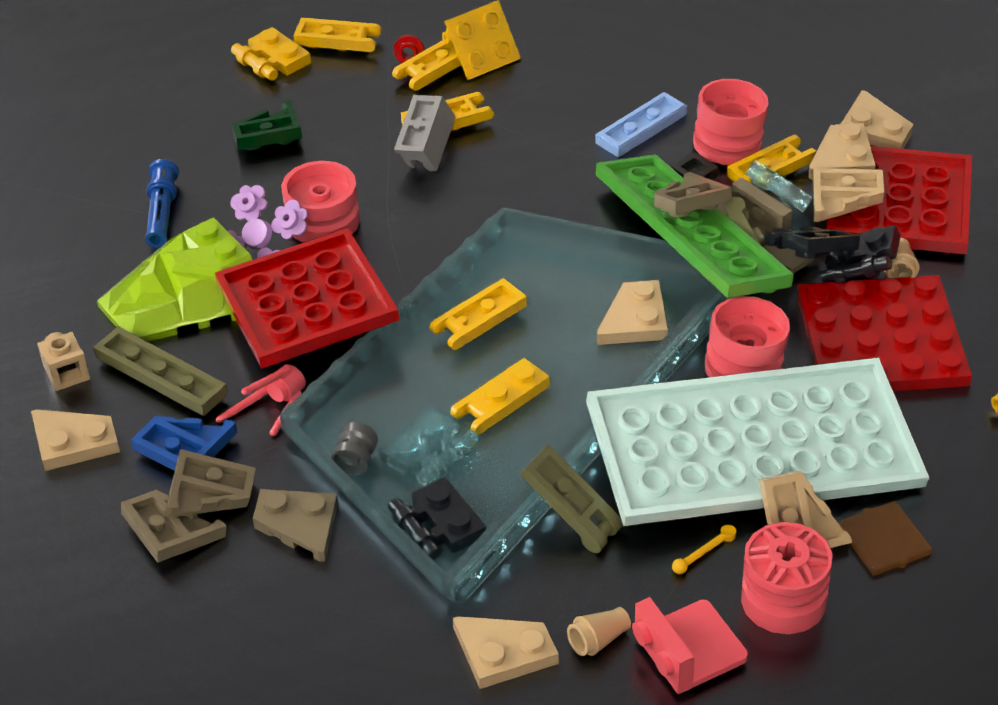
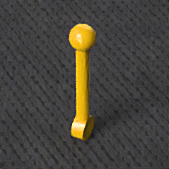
M732 525L722 526L718 536L686 558L674 560L672 570L676 574L685 573L688 565L723 541H733L736 537V528Z

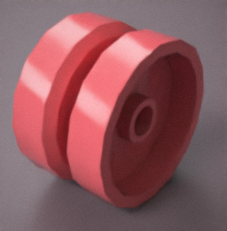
M331 161L307 162L295 167L284 177L281 184L284 206L289 200H296L301 204V208L308 211V218L305 220L307 229L300 236L293 235L296 240L304 243L346 228L349 229L351 234L357 230L360 223L355 175L348 167Z

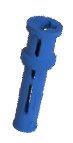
M158 159L152 162L149 167L151 182L148 183L146 192L150 199L145 242L153 248H160L167 242L170 204L177 195V188L174 183L178 179L179 168L174 162L167 159ZM163 168L165 169V177H161ZM158 213H160V220H157Z

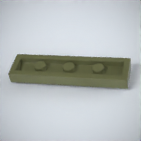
M119 326L93 347L97 359L202 416H205L228 395L226 383Z

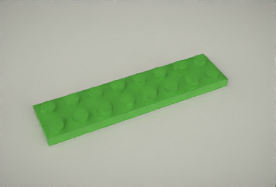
M656 154L596 163V176L727 298L760 292L773 293L777 289L792 287L794 274L720 209H697L690 211V214L685 217H672L669 215V212L654 207L655 192L667 187L673 181H680V185L683 184V177Z

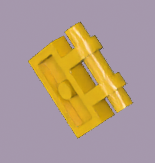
M273 27L248 39L249 46L235 43L231 48V53L236 56L238 62L244 66H251L256 75L261 78H267L270 81H274L278 77V71L288 76L311 63L310 52Z

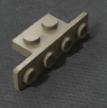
M740 178L732 183V197H740L745 201L747 213L751 221L750 226L752 229L758 227L764 239L768 232H775L778 228H791L792 209L744 178ZM725 203L718 204L717 208L727 216L724 207ZM767 244L763 247L769 253H773L775 258L793 274L814 260V258L796 256V250L778 249L776 246H768Z

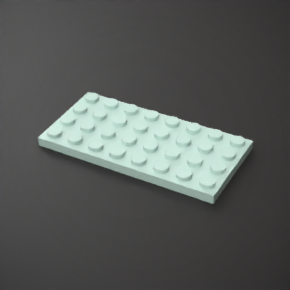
M879 358L587 392V407L623 526L764 508L759 479L794 471L802 472L813 486L815 494L823 500L926 487L929 480V475Z

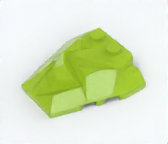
M213 217L168 240L99 298L97 304L116 327L119 326L147 342L177 335L178 327L198 323L199 329L211 327L209 319L231 315L232 321H235L236 319L217 284L215 272L253 259L250 253Z

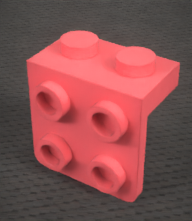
M650 597L635 603V622L632 623L634 636L638 643L648 652L659 672L666 677L677 694L746 663L747 650L709 601L699 600L666 616L661 613Z

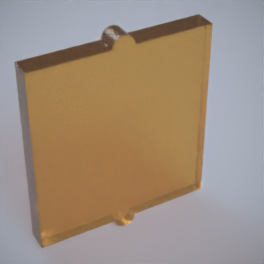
M896 501L871 510L864 508L862 513L838 522L840 527L851 536L852 543L850 545L873 576L896 567L905 568L907 563L932 553L930 545Z

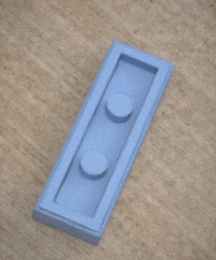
M663 92L595 134V143L619 158L686 116L687 105Z

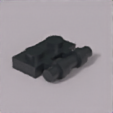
M896 225L874 228L868 232L856 234L860 236L859 250L844 251L843 256L827 255L825 265L828 270H823L820 273L822 283H847L851 278L864 275L867 278L879 276L881 271L892 269L891 259H895L897 256L901 237Z
M804 226L799 228V230L778 228L775 232H768L765 236V242L768 246H776L778 249L796 250V256L817 258L818 253L828 256H843L844 251L859 250L860 236L837 229L825 230L814 226Z
M446 477L412 492V504L414 506L405 505L400 498H394L388 504V509L393 514V522L400 530H406L411 537L410 542L418 553H424L430 561L436 560L441 555L442 550L439 546L445 544L452 553H455L487 537L486 525ZM427 521L432 528L423 527L421 523Z

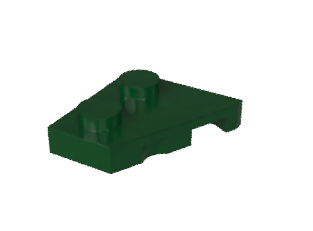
M292 100L283 101V109L271 115L265 109L250 118H244L233 123V133L238 150H256L264 145L275 143L289 144L294 140L302 139L301 126Z

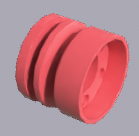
M720 79L711 81L703 86L698 97L697 120L695 121V131L693 134V145L699 155L714 163L731 165L760 151L764 136L763 126L766 122L769 106L768 97L764 91L750 82L739 79Z
M748 296L730 298L717 305L711 317L709 341L704 361L707 376L717 377L782 369L784 352L787 348L790 333L789 319L784 311L770 301Z
M780 522L770 524L753 533L745 547L741 604L745 614L757 626L772 633L790 635L807 631L820 622L826 612L833 553L828 542L817 531L798 523Z

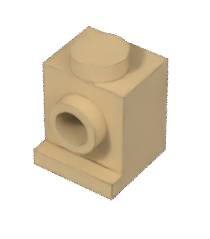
M54 332L49 334L44 341L37 343L43 366L55 391L90 380L83 350L80 349L73 332L66 334ZM75 363L77 368L58 374L57 368Z

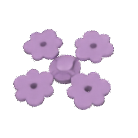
M244 185L240 188V194L232 197L230 204L236 210L235 217L239 220L246 219L248 222L242 229V237L237 236L236 232L232 230L228 232L245 249L246 246L251 249H260L257 253V258L280 251H272L265 247L271 240L272 230L277 234H281L286 240L291 239L293 235L300 236L305 233L307 229L305 220L308 218V211L301 208V204L298 201L289 200L284 207L279 206L275 210L276 218L270 226L267 221L259 219L261 211L265 210L268 205L264 199V188L260 185H254L253 187Z

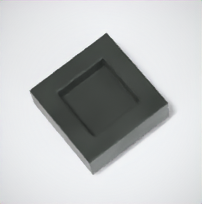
M696 152L691 153L671 166L682 177L684 174L691 172L710 180L718 178L719 167Z

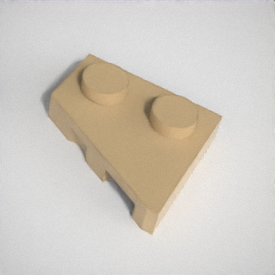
M863 90L841 122V124L864 123L870 145L904 149L912 136L914 125Z
M864 123L830 125L809 165V179L813 177V168L875 169L876 165Z
M813 168L814 222H820L883 203V170Z
M659 280L623 282L597 330V345L667 340L668 329Z
M48 410L31 411L45 471L120 452L111 416Z
M794 471L759 479L767 525L780 522L802 524L817 531L828 542L830 548L852 543L851 536L840 527L831 515L832 511L823 499L818 498L813 491V486L802 472Z
M460 616L453 618V629L480 689L559 664V653L543 622Z

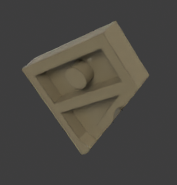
M691 172L683 175V184L680 185V181H673L667 187L661 188L654 193V207L669 212V215L672 217H685L690 214V211L697 209L713 210L718 207V204L732 201V187Z
M180 449L164 516L171 518L247 507L256 468Z
M260 489L253 515L254 529L268 536L278 537L282 543L292 548L300 545L313 552L314 559L326 562L338 508L337 494Z
M158 490L121 502L122 516L157 563L226 537V525L218 519L211 524L197 517V514L171 518L165 517L164 514L169 495Z

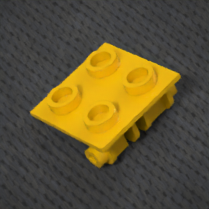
M499 0L444 21L446 31L442 33V38L446 44L451 43L454 46L467 80L521 59Z

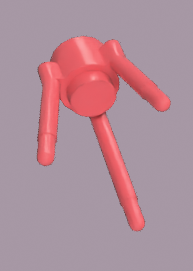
M285 364L278 371L241 390L243 395L254 393L216 418V422H224V420L234 416L269 394L277 402L289 401L270 430V435L276 436L295 406L304 399V395L301 393V390L306 386L303 374L295 366Z

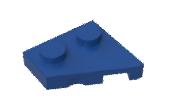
M154 416L131 439V444L134 451L175 471L180 449L214 457L238 432L236 422L232 420H224L223 426L203 425L202 419L199 418L175 419L173 417Z

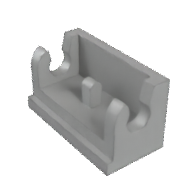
M413 95L394 148L396 154H400L405 163L411 168H415L416 160L423 163V166L428 171L437 172L456 117L443 96Z

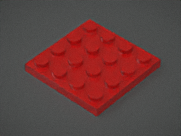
M870 146L876 165L875 170H883V203L827 219L826 229H837L856 235L868 232L874 228L896 225L901 235L900 238L907 239L912 250L967 254L972 155Z
M348 228L215 272L217 284L261 369L400 320L397 306Z
M939 275L915 276V278L900 277L857 280L847 283L800 284L797 286V299L814 365L879 358L893 392L966 387L971 385L972 374Z

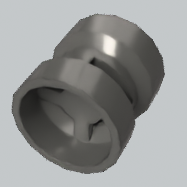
M347 423L341 430L338 438L339 444L335 446L331 455V463L340 473L354 477L361 476L368 469L371 461L370 455L373 454L378 443V435L370 426L363 423Z

